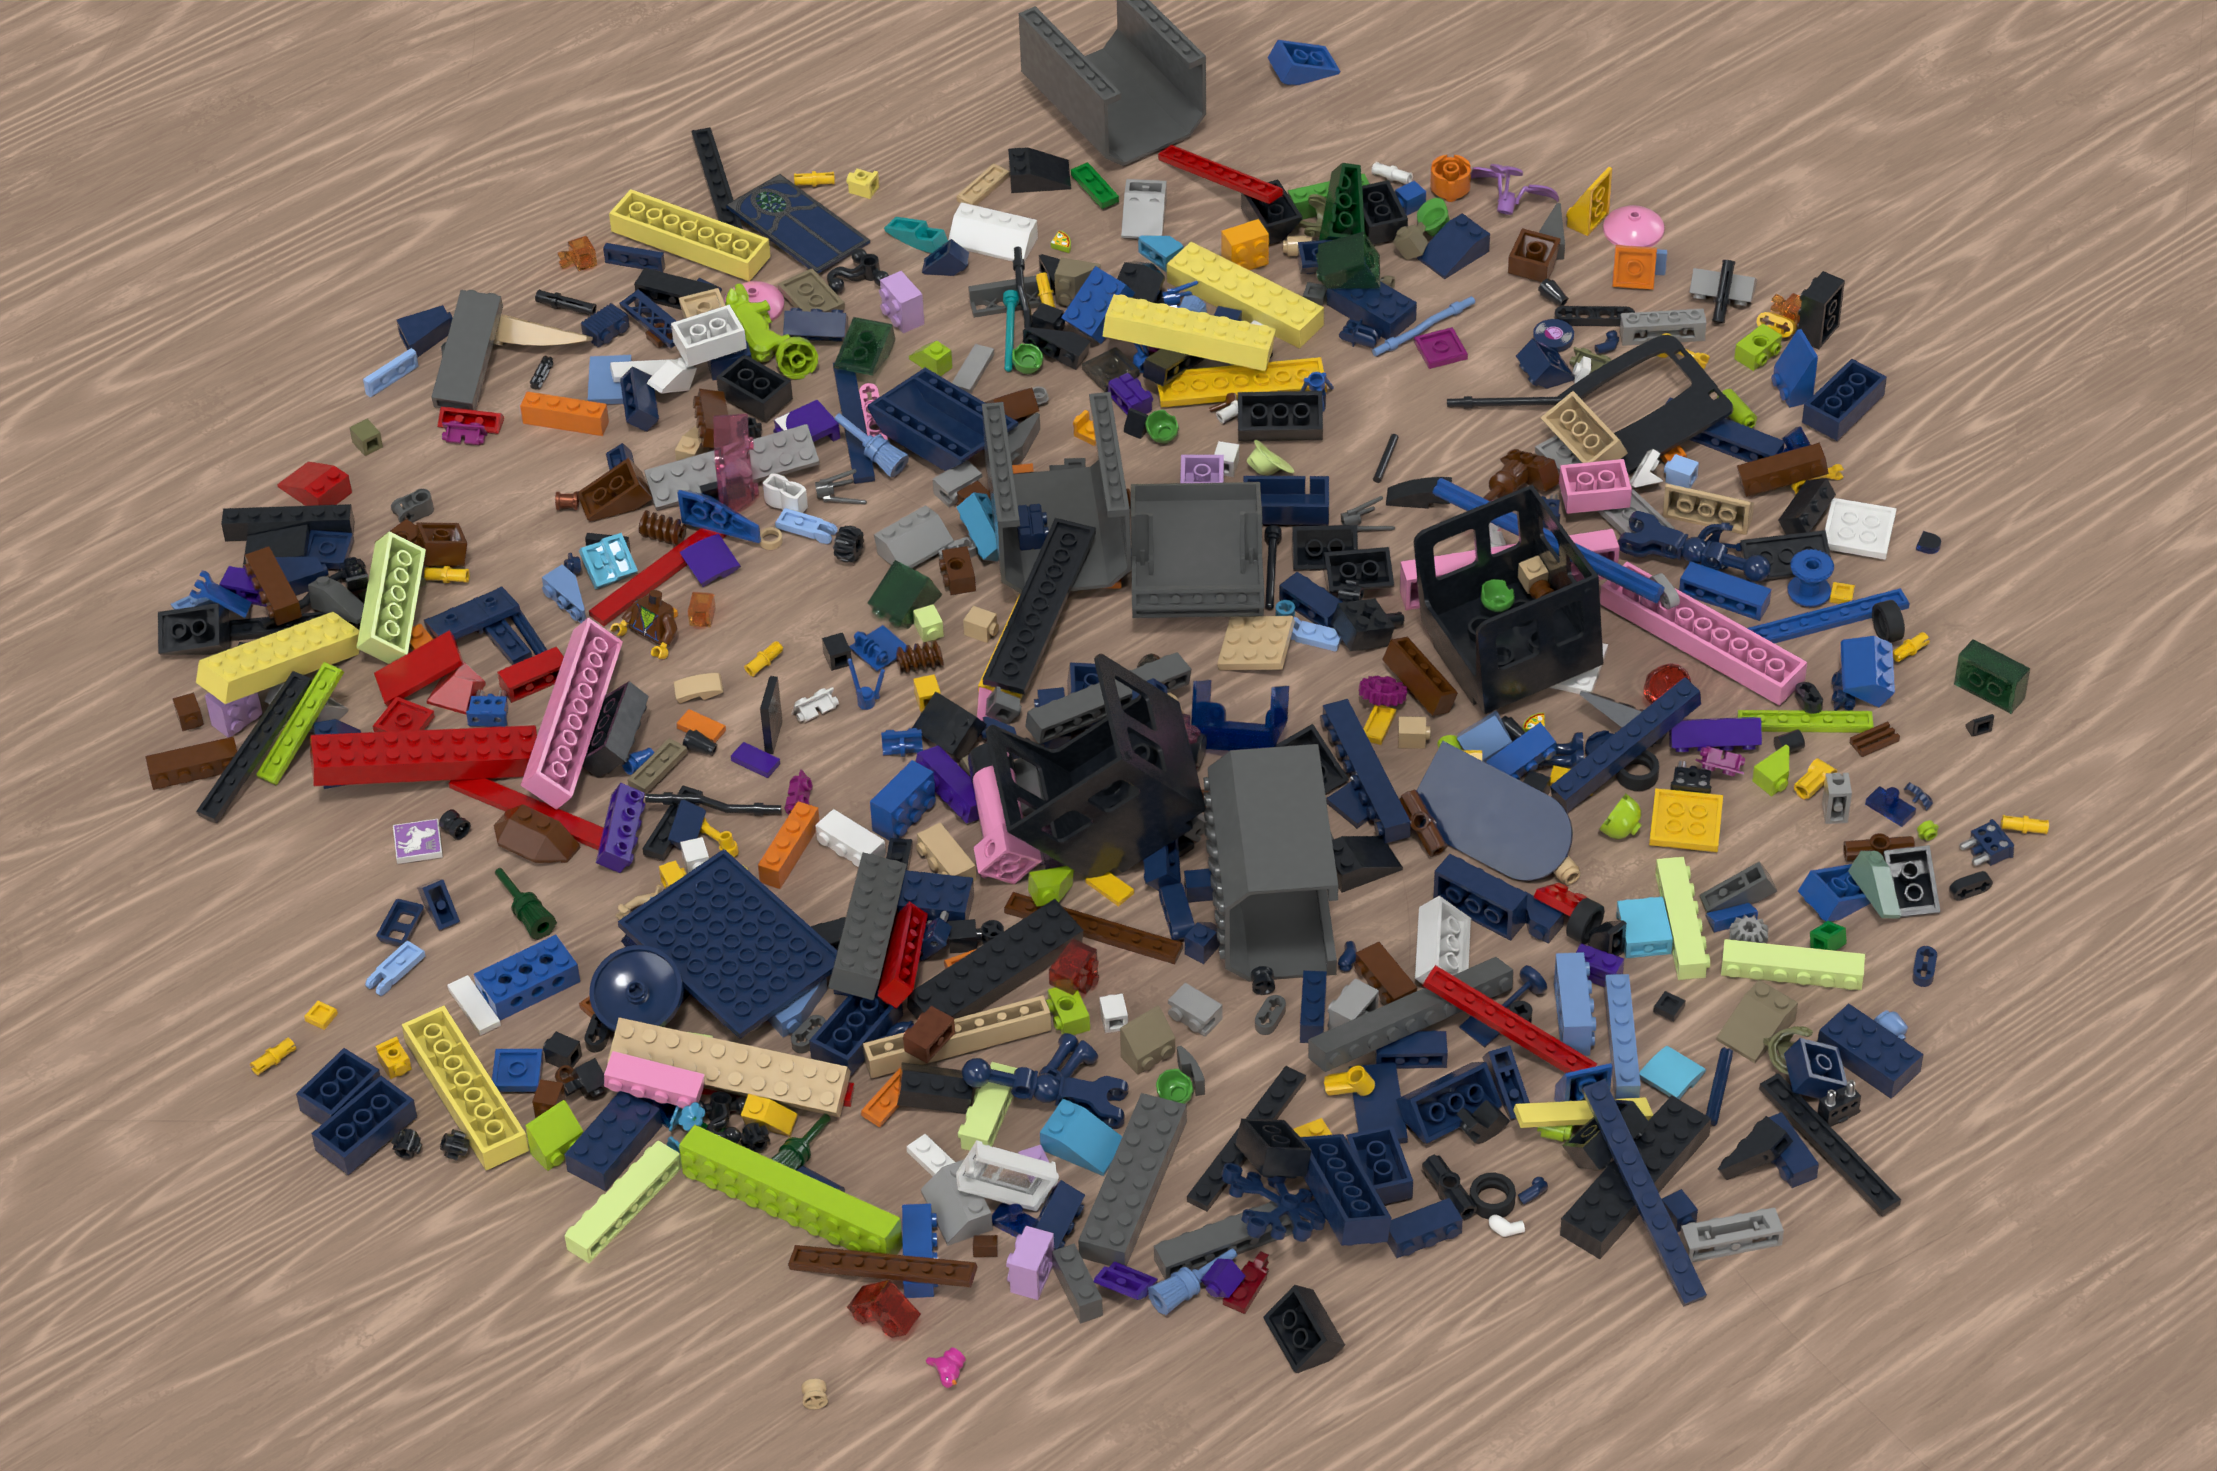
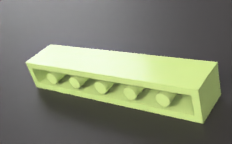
M1684 857L1656 859L1655 876L1660 897L1664 899L1672 933V955L1678 980L1706 978V970L1710 968V956L1705 954L1706 938L1701 936L1702 920L1701 918L1697 919L1699 912L1698 902L1693 901L1695 890L1694 884L1689 883V879H1691L1690 866L1685 865Z
M1725 939L1721 975L1862 990L1865 954Z
M657 1141L652 1147H648L643 1156L637 1162L631 1164L628 1171L614 1182L611 1189L606 1194H602L597 1203L590 1210L585 1211L581 1219L567 1230L564 1235L567 1250L590 1263L682 1169L680 1153L660 1141Z

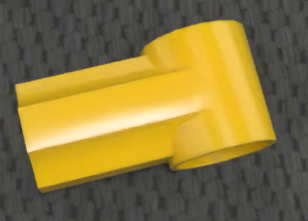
M1816 758L1810 764L1807 773L1794 784V790L1798 797L1803 800L1811 798L1824 785L1826 773H1837V769Z
M1353 1066L1348 1072L1328 1074L1324 1078L1325 1091L1329 1096L1353 1092L1360 1096H1366L1374 1090L1375 1081L1362 1066Z

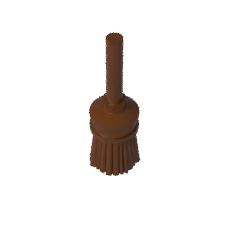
M1518 460L1507 461L1502 470L1496 472L1490 478V491L1483 498L1491 502L1496 497L1500 498L1515 492L1517 488L1528 481L1527 466H1524Z

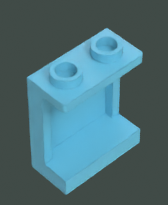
M1663 897L1617 901L1616 917L1627 923L1624 948L1625 958L1672 953L1673 938Z

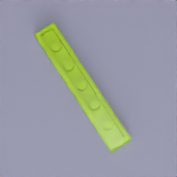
M323 662L256 775L259 778L277 786L343 676L344 672L342 669Z
M1738 710L1737 718L1760 717L1761 732H1791L1798 729L1801 732L1862 733L1874 727L1872 711H1821L1820 713L1811 714L1804 710Z

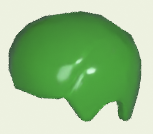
M1021 343L1012 351V364L1022 374H1031L1042 366L1043 354L1037 346Z
M1166 410L1154 411L1147 417L1145 425L1147 433L1153 441L1161 444L1168 443L1177 436L1179 431L1175 416L1168 414Z
M1493 579L1486 581L1482 585L1481 601L1487 609L1494 612H1502L1508 610L1513 605L1514 591L1513 589L1509 590L1506 582L1503 580Z
M1180 1069L1164 1071L1159 1075L1156 1082L1157 1093L1160 1098L1183 1104L1191 1100L1194 1092L1193 1083L1190 1077L1182 1073Z

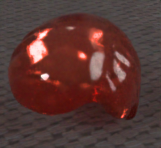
M1673 663L1655 668L1646 677L1643 690L1645 699L1652 704L1684 677L1691 682L1688 671L1682 666Z

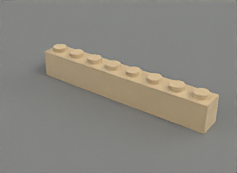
M1044 996L954 1019L955 1034L928 1063L1050 1031L1051 1016ZM904 1033L863 1043L864 1061L871 1079L896 1072L901 1067L902 1062L919 1065L927 1063L904 1051Z

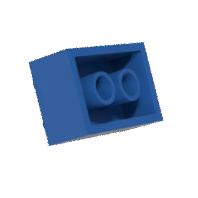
M1095 266L1061 318L1072 327L1102 344L1106 338L1103 336L1105 315L1113 295H1125L1132 298L1135 292L1126 284Z
M911 760L870 801L872 831L887 840L904 836L907 829L913 823L918 822L921 815L926 810L931 809L936 802L934 772Z

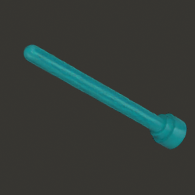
M1007 290L1003 293V303L1007 307L1004 365L1006 372H1011L1013 369L1012 351L1014 346L1015 307L1019 304L1018 292L1015 290Z

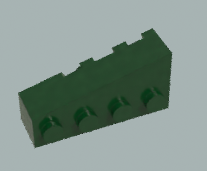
M1341 163L1331 172L1319 241L1359 238L1361 245L1365 241L1361 165Z

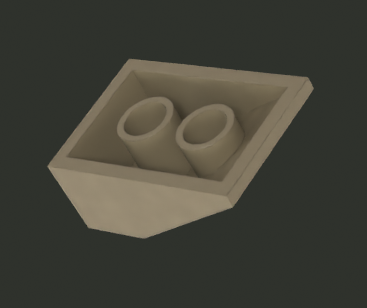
M1758 980L1744 995L1716 1037V1040L1756 1063L1768 1050L1767 1045L1763 1043L1764 1038L1772 1037L1777 1032L1788 1029L1796 1021L1798 1002L1763 981Z

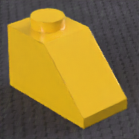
M748 1094L741 1113L745 1125L758 1123L759 1127L765 1125L769 1132L789 1137L792 1134L798 1116L797 1113L771 1099Z

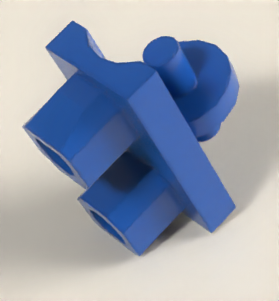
M908 728L907 731L886 730L881 732L883 755L901 754V757H905L906 753L923 751L922 731L917 730V728Z

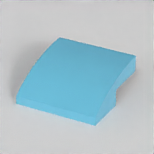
M622 533L603 538L600 542L582 547L579 550L595 589L610 585L638 572Z
M1665 1046L1639 1072L1641 1080L1670 1097L1672 1095L1680 1100L1689 1087L1693 1088L1706 1072V1069L1669 1046Z

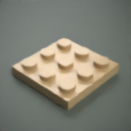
M1230 617L1217 663L1219 670L1283 669L1295 624L1294 617Z

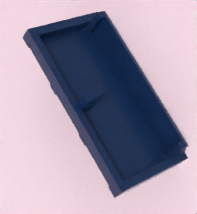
M501 586L433 617L424 619V624L435 638L450 630L456 640L474 631L482 634L484 627L521 612L515 599Z

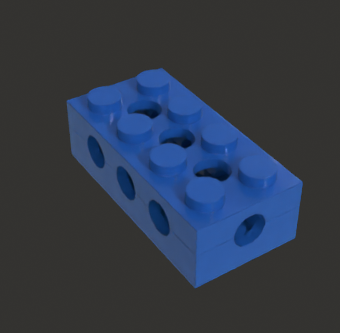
M555 934L474 973V979L477 989L501 1021L579 983L580 975L578 964Z

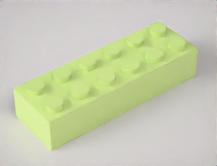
M390 531L375 542L356 647L388 664L408 654L426 549Z

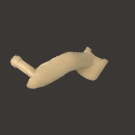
M657 885L655 893L637 896L625 905L620 904L618 906L620 912L615 916L621 920L632 912L630 910L650 900V897L660 893L662 886Z

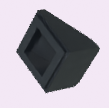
M1130 408L1124 425V433L1141 439L1147 433L1145 423L1148 415Z
M1990 714L1968 722L1965 727L1971 737L1991 732L1994 715Z

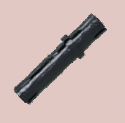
M1722 260L1717 297L1714 298L1713 322L1725 323L1727 306L1730 305L1729 294L1734 265L1736 263L1732 260Z
M539 289L535 295L536 302L551 305L555 309L559 307L590 316L594 315L597 310L595 303L565 297L558 292L550 293Z

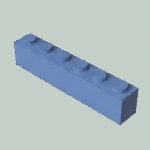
M1629 974L1606 975L1604 997L1614 1098H1639L1641 1085Z

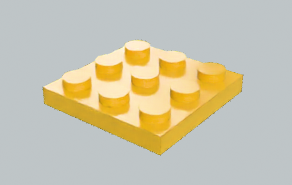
M1655 788L1649 845L1718 852L1723 795Z

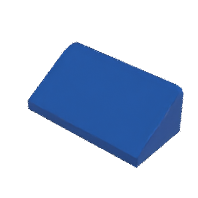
M1745 903L1709 912L1705 916L1713 932L1730 929L1736 917L1742 919L1744 914L1748 918H1752L1755 915L1757 920L1758 911L1750 903Z

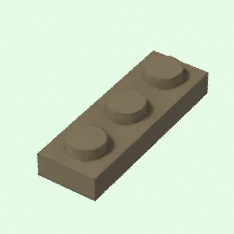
M669 738L627 779L628 786L642 791L646 795L687 754V747Z

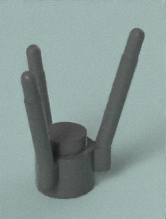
M856 469L815 482L817 498H823V502L867 503L866 500L830 497V495L834 494L833 487L854 482L853 479L834 483L833 481L856 473Z
M1379 496L1340 514L1342 525H1357V531L1395 530L1394 526H1358V524H1361L1360 516L1374 511L1375 507L1369 506L1383 500V496Z

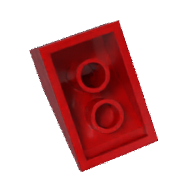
M310 461L277 484L278 488L305 506L337 505L352 494L348 474L334 465Z

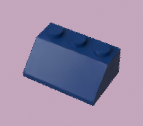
M1877 636L1842 640L1840 643L1843 691L1879 708L1895 693L1892 643Z

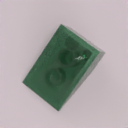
M853 317L834 363V368L874 376L890 355L896 340L893 325Z

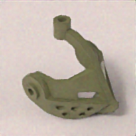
M1311 194L1308 198L1309 204L1317 212L1316 223L1302 220L1298 224L1305 227L1304 234L1309 237L1320 236L1327 199L1321 195Z
M1793 1026L1777 1032L1772 1037L1764 1038L1763 1043L1768 1047L1770 1060L1780 1072L1789 1075L1784 1053L1788 1050V1047L1795 1043L1790 1041L1793 1035L1798 1034L1810 1037L1813 1031L1804 1026Z

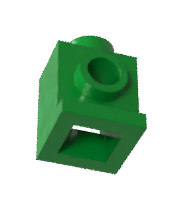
M1827 921L1810 931V947L1813 949L1836 951L1847 944L1846 928L1831 921Z

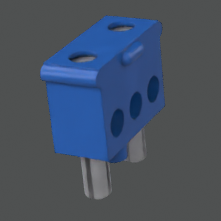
M478 690L476 696H471L469 711H466L469 726H507L508 703L505 690H503V693L500 690L498 696H494V694L484 696L483 690H481V693Z

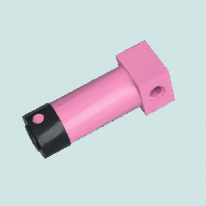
M988 743L972 749L968 754L971 782L974 786L983 837L974 846L978 874L982 878L991 877L1015 884L1042 861L1040 850L1007 832ZM1006 749L1012 778L1017 784L1013 754ZM1018 801L1021 818L1023 819L1021 803Z

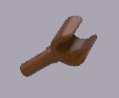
M1228 393L1226 401L1210 407V412L1231 405L1232 401L1237 400L1236 394Z

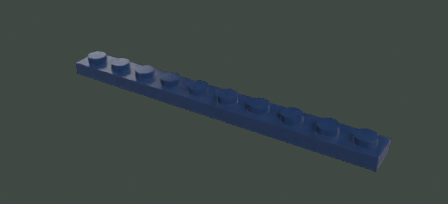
M1605 1079L1583 1087L1582 1093L1683 1307L1706 1298L1707 1294Z

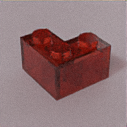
M1072 939L1050 967L1049 985L1071 995H1074L1077 990L1087 994L1091 987L1094 988L1099 981L1097 949Z
M891 1280L862 1286L847 1306L855 1320L862 1324L876 1321L882 1327V1331L891 1338L905 1336L921 1315Z

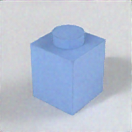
M1675 454L1672 460L1667 461L1664 467V473H1666L1665 483L1691 488L1698 476L1699 462Z

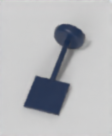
M1528 965L1521 968L1519 976L1524 985L1506 1000L1502 1006L1508 1008L1527 989L1538 995L1547 990V983L1537 970ZM1470 1016L1459 1026L1462 1031L1484 1048L1500 1034L1473 1016Z

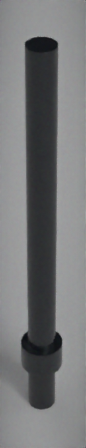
M1464 396V398L1447 399V407L1473 409V407L1556 405L1565 397L1473 398L1472 396Z

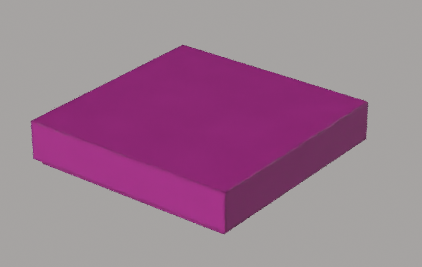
M1453 327L1414 337V343L1429 369L1468 359V353Z

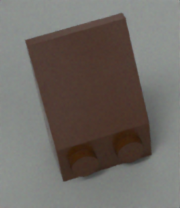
M629 458L578 491L579 500L589 522L637 510L653 499L642 471Z

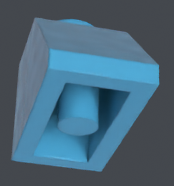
M1141 235L1138 237V252L1165 272H1167V263L1184 248L1179 241H1176L1171 236Z

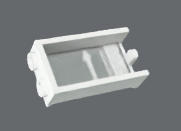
M977 1140L956 1172L959 1191L1036 1212L1040 1205L1045 1203L1049 1191L1052 1187L1056 1186L1059 1178L1055 1162L1053 1161L1049 1163L996 1147H990L989 1145H983L981 1141Z

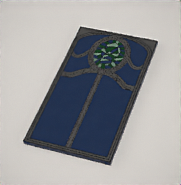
M781 174L726 204L727 209L808 269L813 268L817 274L848 257L855 249L863 248L870 244L871 241Z

